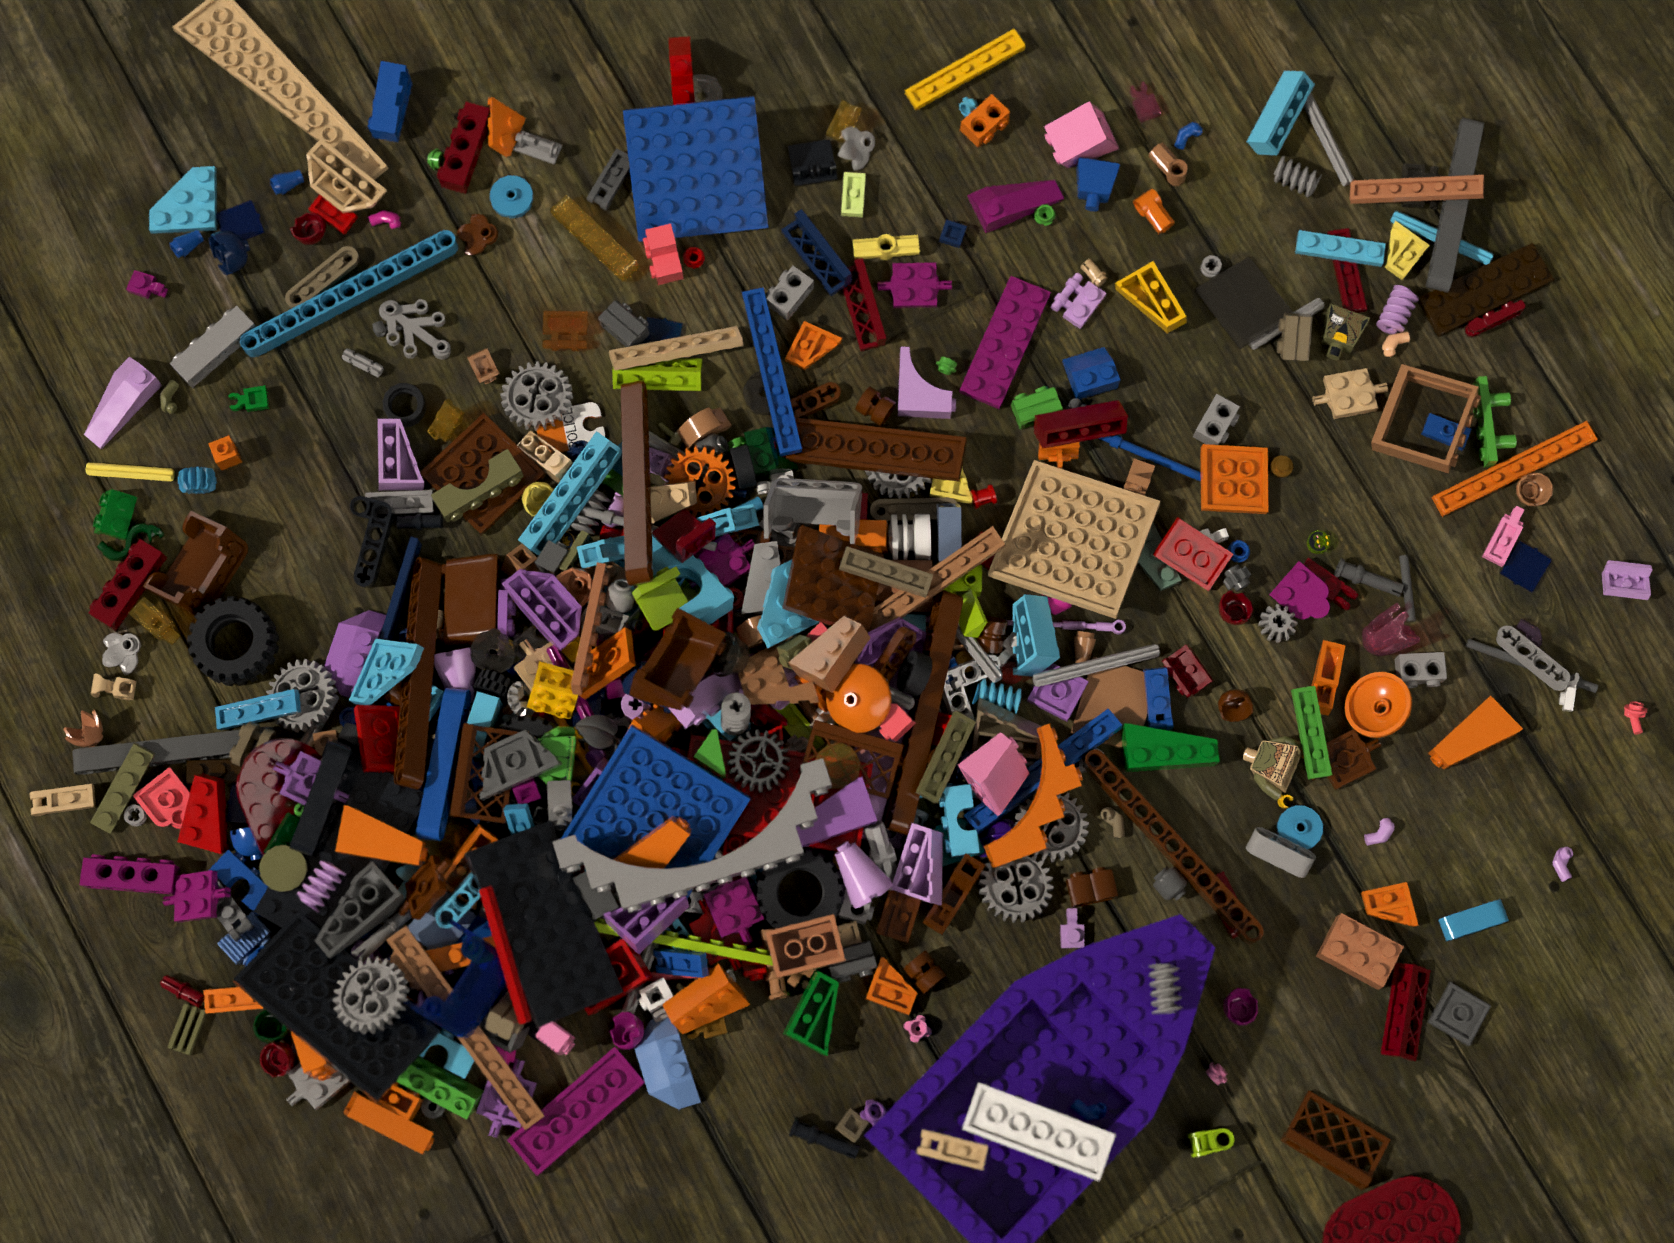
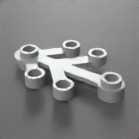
M420 299L415 304L399 305L397 302L389 300L381 304L379 313L381 318L387 321L388 333L386 339L389 345L396 346L400 342V336L396 332L397 321L404 329L405 346L403 351L405 357L412 359L417 355L413 334L433 348V354L436 358L443 360L450 356L451 348L447 341H438L421 328L425 326H443L445 324L443 313L435 312L431 317L408 319L403 314L417 312L423 315L427 313V302ZM419 305L425 306L424 309H418L417 307ZM389 308L394 309V311L391 313L387 312L386 310ZM440 317L442 318V320L440 322H436L435 318ZM391 336L397 337L395 341L389 340ZM445 346V349L439 350L438 347ZM408 349L414 350L413 353H407L406 351Z

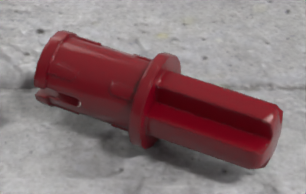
M165 975L160 982L162 988L175 994L179 1000H186L197 1008L204 1002V993L193 989L187 982L182 983L169 975Z

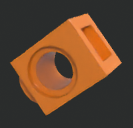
M229 435L208 443L215 463L221 471L242 463L235 442Z

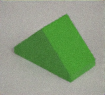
M713 729L695 754L694 761L718 777L726 778L717 729Z

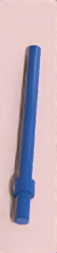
M1113 435L1098 438L1110 443L1109 446L1116 449L1118 447L1201 482V472L1123 440L1122 436Z

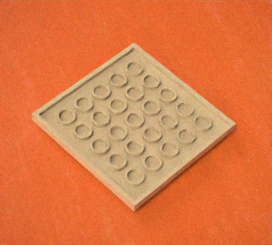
M1034 460L1002 537L1006 547L995 554L988 571V577L1116 619L1159 509L1160 501Z

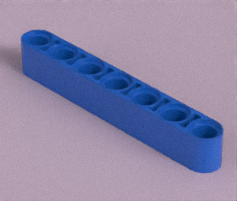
M446 688L444 691L417 823L416 834L418 839L442 841L444 838L453 795L463 724L467 723L471 703L470 690Z

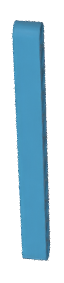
M443 230L249 330L240 338L243 350L250 357H258L451 257L458 250L455 235L449 230ZM447 240L452 241L449 246L442 245ZM425 251H433L430 256H423ZM406 261H413L412 265L404 266ZM389 270L394 271L391 276H384L385 272ZM367 281H374L372 286H365ZM348 291H355L352 296H345ZM335 301L333 306L326 307L327 302ZM309 311H316L312 317H306ZM290 321H296L293 327H287ZM276 331L275 336L267 337L269 332ZM252 341H256V342H257L254 347H252V348H248V347H247L250 342H252Z

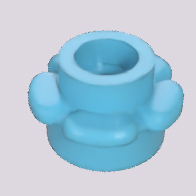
M964 97L963 101L959 104V109L967 117L979 105L975 99Z

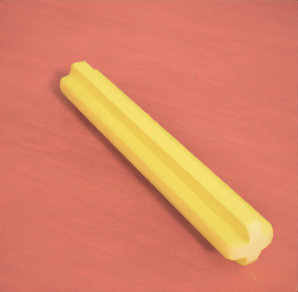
M90 462L86 465V473L90 476L173 481L175 471L172 468Z

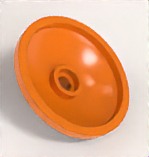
M852 664L834 692L826 691V704L831 717L840 727L856 733H864L880 726L888 716L891 708V691L887 680L877 669L866 664ZM851 695L855 698L854 703L850 701Z
M1375 672L1360 678L1351 687L1345 700V714L1349 724L1358 733L1371 738L1386 737L1398 731L1407 721L1412 709V696L1408 686L1398 676L1387 672ZM1386 707V710L1380 713L1381 708Z

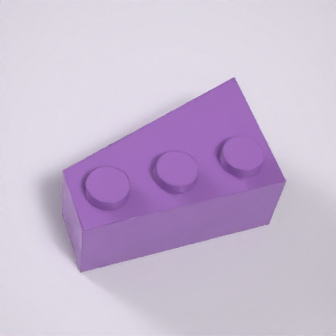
M671 896L665 898L664 903L656 906H651V903L642 905V910L629 913L628 910L623 911L621 907L603 915L607 924L630 947L640 954L690 906L686 896L674 899Z

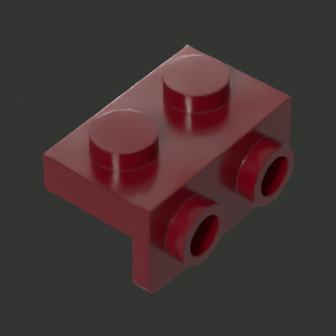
M1188 644L1162 660L1163 667L1167 668L1168 676L1175 679L1177 682L1176 688L1183 696L1192 697L1214 681Z

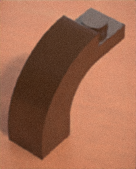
M965 853L942 891V906L934 904L924 919L923 924L943 935L973 888L985 865Z

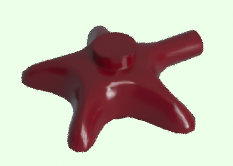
M751 704L749 722L764 727L768 731L774 729L775 725H788L787 719L773 709L770 704Z

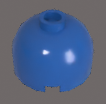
M249 827L230 831L233 847L239 854L250 856L251 860L262 859L263 855L259 851Z

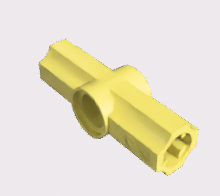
M884 234L879 238L854 239V260L860 258L889 260L897 256L919 255L918 235L893 237L889 234ZM884 244H888L892 248L889 250H883L881 246Z

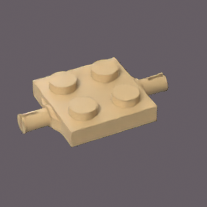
M1367 368L1327 375L1323 378L1326 389L1325 394L1313 396V404L1327 403L1334 419L1375 412L1378 409L1375 395L1388 392L1387 383L1373 385Z
M527 639L519 644L527 656L515 665L514 669L530 691L533 687L539 661L553 665L547 653V648L553 645L550 642L542 648L535 650Z

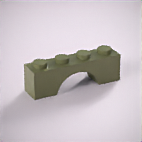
M508 449L488 460L489 473L486 480L480 486L474 489L463 490L448 484L431 494L433 501L447 523L451 520L453 522L457 521L464 515V512L469 509H477L483 504L484 500L489 497H497L504 488L508 486L513 487L521 481V478L524 477L523 473Z

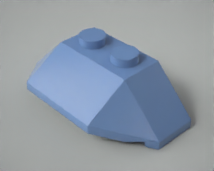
M669 1017L658 1023L654 1019L650 1020L642 1040L635 1048L649 1095L678 1110L700 1103L699 1094L678 1029L671 1023Z

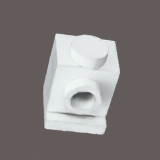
M661 978L639 990L642 997L638 1000L644 1011L649 1009L652 1013L663 1007L662 1004L672 998L674 994L667 981ZM655 994H660V1000L654 1002L653 996Z

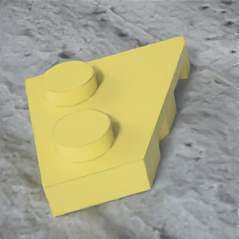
M1395 221L1391 229L1385 268L1403 280L1428 249L1429 245Z
M963 468L960 482L933 479L929 496L952 498L956 502L971 504L972 496L969 492Z

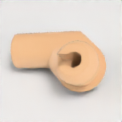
M1406 331L1389 335L1382 345L1384 356H1394L1398 344L1410 342L1409 333Z

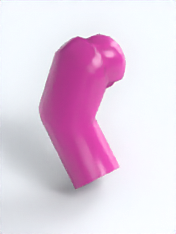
M382 211L368 216L372 227L383 222L389 223L392 229L401 225L399 215L390 211Z

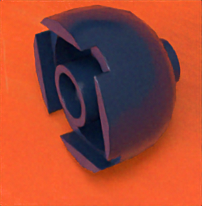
M230 230L211 234V237H209L211 252L214 259L218 258L222 265H218L221 272L227 276L242 269L248 259L247 252L250 251L247 240L245 238L242 239L237 233Z

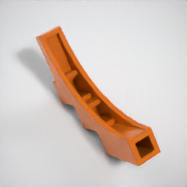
M1050 724L1037 728L1042 752V769L1040 783L1034 800L1026 814L1010 831L984 846L991 868L1046 849L1047 836L1044 830H1040L1039 826L1063 818L1065 807L1062 800L1057 798V795L1082 786L1080 781L1083 778L1079 768H1075L1074 764L1065 767V754L1062 749L1058 748L1056 743L1058 736L1054 727L1051 728Z

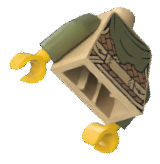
M1288 736L1270 739L1269 741H1262L1258 751L1247 747L1243 760L1252 763L1250 770L1254 774L1255 782L1272 799H1278V805L1281 808H1289L1284 805L1283 799L1286 797L1289 801H1293V797L1291 795H1282V792L1286 793L1300 758H1304L1301 742Z

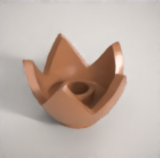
M573 567L556 576L558 581L582 607L589 601L593 578L586 570Z
M95 710L92 711L93 715L81 711L82 729L63 728L67 735L65 739L69 743L80 747H94L102 740L103 726Z

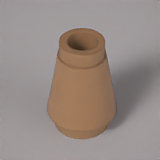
M1077 631L1076 636H1074L1075 663L1090 660L1096 642L1094 633Z

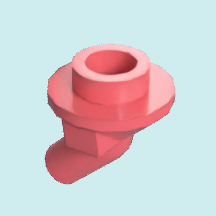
M1632 701L1624 706V715L1630 718L1633 733L1637 735L1643 732L1639 718L1645 717L1647 708L1644 707L1643 703Z

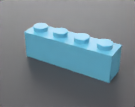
M1304 71L1283 72L1247 140V143L1257 154L1278 155L1315 85Z

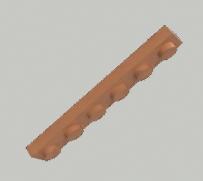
M1484 175L1353 180L1350 187V203L1484 198Z
M597 562L571 681L572 694L582 695L583 687L587 688L589 674H587V668L591 667L593 663L591 649L592 646L596 647L598 633H595L596 626L601 625L602 613H600V607L604 606L606 602L604 588L609 586L610 573L607 572L605 563Z

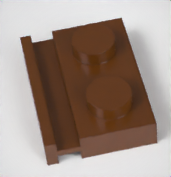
M889 890L876 934L908 944L921 899Z

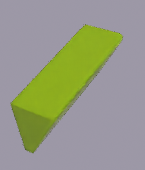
M971 589L962 595L963 605L958 624L965 637L978 638L986 626L987 620L975 591Z

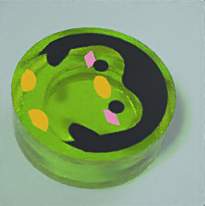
M1314 531L1307 539V547L1314 554L1324 553L1330 545V538L1323 531Z

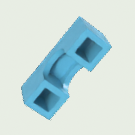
M971 784L945 787L939 800L940 807H944L945 816L941 817L942 828L947 830L948 839H944L945 851L950 853V858L964 857L965 853L970 856L978 855L980 852L977 830H963L957 823L959 812L971 810L974 807Z
M442 1030L420 1056L424 1057L429 1047L442 1045L448 1055L443 1068L465 1079L474 1059L462 1043L459 1044L453 1041L454 1035Z

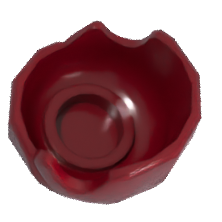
M305 213L299 218H295V225L290 230L297 241L305 245H314L323 238L326 224L321 216L315 213Z
M1229 590L1222 595L1218 606L1220 617L1231 625H1243L1251 618L1253 612L1252 603L1245 594L1234 593L1233 590Z
M273 1042L265 1045L260 1054V1065L264 1072L272 1077L286 1075L295 1063V1055L292 1048L283 1042Z

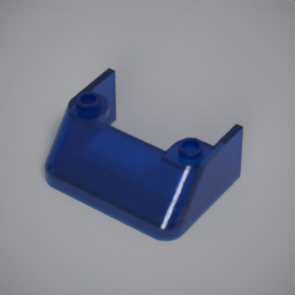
M451 920V925L467 935L462 943L461 951L466 958L471 960L470 964L446 1001L432 996L427 998L421 1006L410 999L403 1003L436 1025L464 1039L474 1033L506 984L496 947L467 927Z

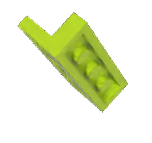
M677 358L648 364L650 366L640 365L627 369H612L613 389H621V384L644 380L647 390L701 391L702 359Z

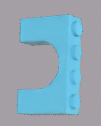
M664 547L653 552V578L657 577L656 572L667 566L669 570L677 567L680 572L677 578L689 579L695 582L701 589L695 598L679 609L709 625L733 610V593L719 582L714 573H710L705 568L699 558L696 559L692 555L681 563Z

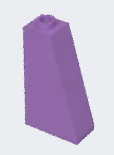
M857 778L814 808L817 822H814L813 827L801 830L798 827L796 830L801 846L804 848L875 824L877 818L863 778Z

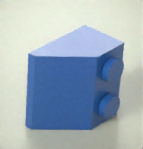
M1104 347L1062 360L1073 394L1079 400L1117 389L1119 386L1120 378L1115 363Z

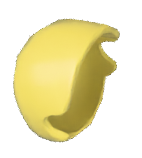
M534 482L527 486L522 495V502L526 512L535 517L554 489L545 482Z

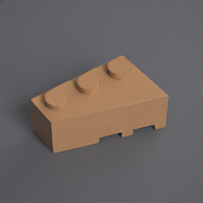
M843 616L789 661L788 664L797 676L809 682L813 681V684L833 693L871 637L862 624Z

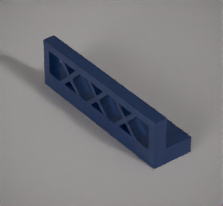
M801 209L796 212L795 221L781 229L782 234L829 295L833 296L852 283V273L804 211ZM799 227L803 232L802 238H794L789 232ZM803 245H813L815 247L814 254L804 253ZM816 260L826 261V271L818 270L815 267ZM828 276L838 277L841 283L831 288L827 283Z

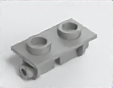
M522 131L517 133V144L514 151L555 164L562 145Z

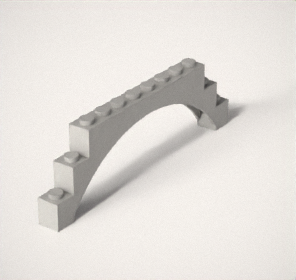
M821 758L802 764L800 766L802 773L786 805L776 818L747 844L723 857L704 864L684 868H644L624 864L598 854L578 842L576 835L553 842L562 872L567 870V873H573L581 870L580 866L585 865L591 889L593 891L597 890L598 893H603L611 890V886L615 885L623 911L628 910L629 913L642 910V905L651 903V906H656L664 903V899L671 896L674 899L682 898L688 895L687 891L696 889L697 892L710 888L709 884L719 882V885L732 882V877L741 875L742 878L755 874L754 870L764 868V871L778 867L777 863L786 861L787 864L799 861V856L803 855V849L796 828L800 827L801 830L813 827L814 822H817V815L810 794H814L815 797L828 793L827 789L831 788L824 760Z

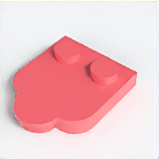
M169 767L132 796L157 826L168 827L172 825L174 828L181 829L190 791L172 768Z

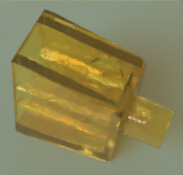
M145 597L128 613L159 641L164 638L172 646L181 637L173 629L175 624ZM161 621L162 626L160 628H155V624Z

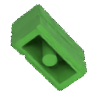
M1043 386L1036 389L1034 394L1027 395V393H1022L1015 397L1011 407L1020 430L1033 426L1035 415L1063 410L1055 387L1048 389V386Z

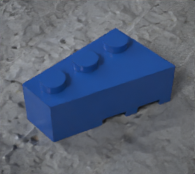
M385 61L380 62L372 117L370 116L368 121V129H370L373 138L399 142L412 88V81L406 65Z

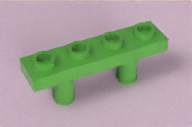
M1487 376L1478 377L1472 385L1479 387L1478 395L1481 396L1478 408H1474L1475 419L1478 418L1476 435L1477 439L1481 441L1479 458L1483 461L1484 468L1493 467L1497 463V449L1515 448L1517 442L1515 435L1496 436L1494 434L1491 407L1509 406L1511 404L1510 393L1490 394Z

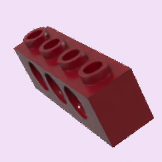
M465 102L464 108H460L457 117L459 121L457 128L454 127L451 132V145L446 147L444 153V165L439 167L437 179H439L442 188L463 194L467 193L489 130L488 118H490V108L470 102ZM470 125L476 126L473 130H466ZM462 145H468V148L465 150L459 149ZM456 164L462 165L459 169H452Z
M141 539L130 547L128 557L125 561L119 563L115 571L116 574L105 583L102 594L91 603L90 611L88 612L93 618L115 632L146 588L143 585L153 572L159 571L167 559L161 551ZM143 561V567L139 570H135V565L138 562ZM126 580H131L129 587L122 589V583ZM117 598V604L114 607H109V602Z

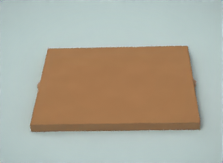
M1123 665L1088 674L1086 679L1088 684L1081 696L1071 734L1080 730L1107 709L1114 714L1122 725L1128 723L1144 726L1147 716V703L1143 671ZM1121 730L1102 744L1122 749Z

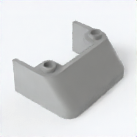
M791 478L774 480L764 503V538L769 539L772 529L777 532L786 531L792 526V523L836 525V530L844 536H850V544H855L860 523L862 485L855 482Z

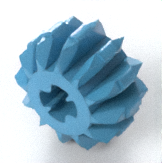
M190 467L179 471L178 484L179 489L183 493L204 494L216 489L217 479L215 471L211 468Z

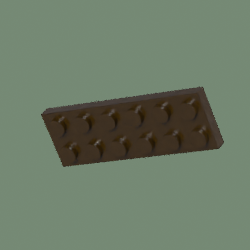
M1531 243L1452 281L1448 293L1433 290L1419 297L1418 303L1437 336L1440 337L1469 323V321L1476 317L1479 318L1510 301L1519 299L1552 283L1554 278L1536 247Z

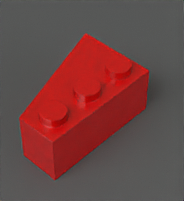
M203 773L194 775L177 842L219 854L229 850L226 834L228 829L225 818L226 797L224 779Z

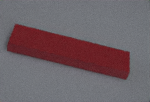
M1349 228L1327 232V235L1351 238ZM1332 259L1343 308L1355 313L1366 312L1367 305L1357 263Z

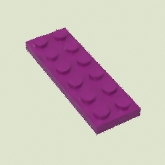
M1010 276L959 393L1000 410L1051 292Z
M614 1047L541 1110L544 1113L543 1118L526 1130L521 1127L507 1141L535 1175L539 1176L645 1082L617 1048Z

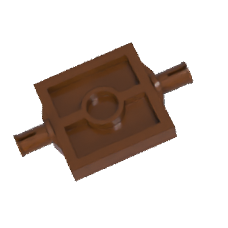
M1355 729L1326 743L1332 776L1327 778L1335 790L1376 770L1371 760L1370 752L1381 747V743L1377 738L1365 744L1359 738Z
M431 855L406 882V900L397 909L401 916H405L410 910L411 917L420 920L445 895L447 887L444 874L453 865L449 858H445L441 862L440 857Z

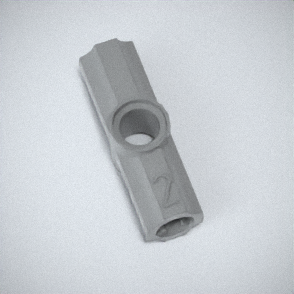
M880 820L875 824L863 827L870 848L868 853L870 859L893 883L897 871L895 863L897 858L893 846L888 840L885 825Z

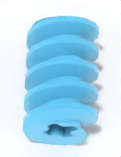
M984 678L977 685L972 704L974 705L980 697L1001 708L1005 707L1010 712L1014 710V713L1017 714L1022 697L1021 689L1018 688L1013 693L1012 686H1009L1004 691L1003 683L998 688H995V683L993 682L987 686L986 678Z

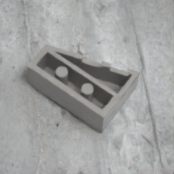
M777 541L754 545L741 613L743 619L760 616L763 613V603L771 583L772 569L781 565Z

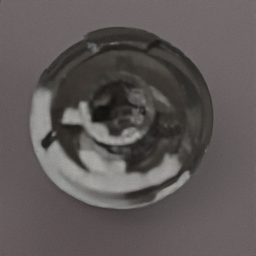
M725 632L724 642L727 645L721 656L716 655L709 666V671L718 677L741 673L749 661V648L747 644L731 632Z

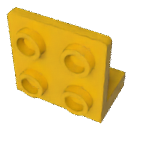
M539 661L527 708L533 709L536 712L552 714L558 718L571 719L578 695L572 694L571 688L574 670Z

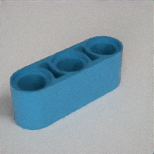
M1499 899L1438 919L1447 942L1508 922L1509 919L1503 903Z

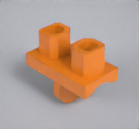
M1075 442L1049 448H1042L1039 443L1038 460L1057 462V468H1062L1063 461L1078 459L1080 443Z

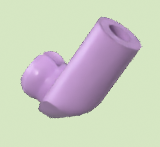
M1389 818L1382 819L1377 832L1364 835L1366 845L1387 842L1394 831V823Z
M1569 847L1558 849L1553 859V867L1562 882L1572 877L1567 868L1569 858L1573 856V851Z

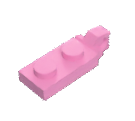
M1516 506L1513 508L1510 516L1505 514L1501 518L1482 555L1483 558L1500 567L1504 566L1523 529V522L1519 520L1524 509Z

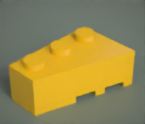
M1154 262L1147 264L1115 283L1116 290L1167 334L1187 323L1184 311Z

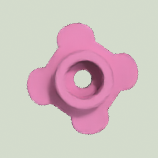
M918 1015L915 1020L907 1021L904 1024L905 1030L910 1034V1040L914 1043L918 1042L920 1038L928 1037L931 1034V1029L927 1027L925 1017L922 1015Z
M1210 1063V1068L1206 1070L1208 1076L1217 1085L1222 1082L1226 1083L1227 1072L1220 1064Z

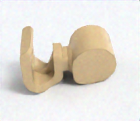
M94 674L91 695L97 698L100 696L101 691H105L106 693H113V696L118 699L134 700L137 682L116 677V680L112 682L104 679L99 674Z

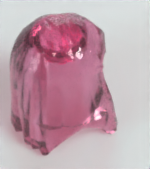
M1398 602L1378 615L1362 631L1363 646L1372 655H1390L1420 642L1419 636L1411 630V627L1404 625L1409 617L1406 611L1393 619V613L1401 609Z

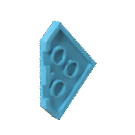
M215 166L193 167L149 210V231L151 234L217 230Z
M792 560L772 569L771 583L766 592L762 617L759 619L757 626L767 648L820 623L819 621L782 609Z
M375 639L349 701L358 705L373 704L415 670L424 648L418 644Z

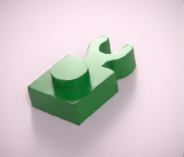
M265 385L243 389L244 395H239L238 393L228 395L230 400H238L236 405H230L232 411H239L243 407H246L247 412L270 409L267 387Z

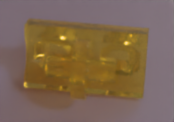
M842 100L826 132V136L845 143L846 140L843 138L841 131L855 126L862 108Z
M450 399L445 400L427 432L435 440L441 438L444 442L449 441L457 426L462 423L464 412L455 407Z

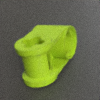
M1228 1129L1206 1130L1187 1134V1138H1190L1192 1145V1158L1227 1150L1234 1143L1233 1133ZM1219 1133H1225L1228 1136L1229 1142L1226 1146H1220L1217 1143L1216 1138Z

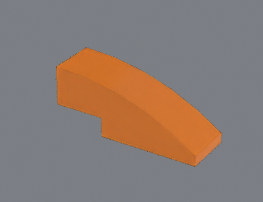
M1323 640L1312 686L1316 688L1320 714L1329 716L1333 709L1335 692L1339 683L1345 645Z

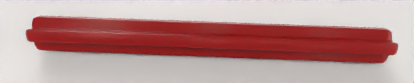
M487 886L481 888L479 893L518 1023L525 1024L530 1022L532 1017L519 979L493 887Z

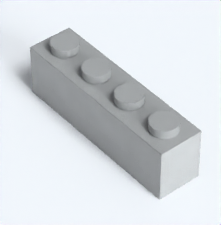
M235 306L233 309L227 310L223 314V318L217 323L211 324L200 338H195L184 352L176 354L170 364L186 383L193 388L241 346V336L256 326L238 306Z

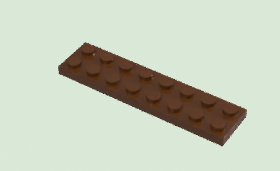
M795 418L802 452L785 455V459L797 463L960 482L967 438Z

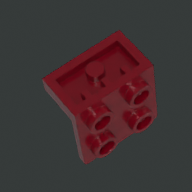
M683 509L654 530L652 537L677 560L683 563L715 539L716 523L711 518L700 522L688 510Z

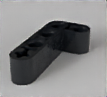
M357 496L351 500L350 510L354 515L369 521L355 568L354 581L363 588H371L378 579L395 511L391 505L385 502ZM365 501L367 504L366 510L358 513L356 509L357 504ZM387 507L389 511L387 517L379 518V509ZM375 529H381L383 532L379 540H374L372 537ZM375 550L377 554L376 559L368 562L366 559L367 553ZM366 564L374 568L372 570L370 568L363 567V565ZM367 573L370 576V580H365L364 582L361 579V575H366Z

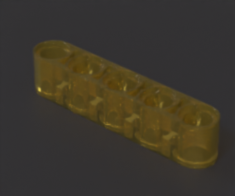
M565 195L550 209L552 215L621 281L625 282L640 267L638 262L569 196Z

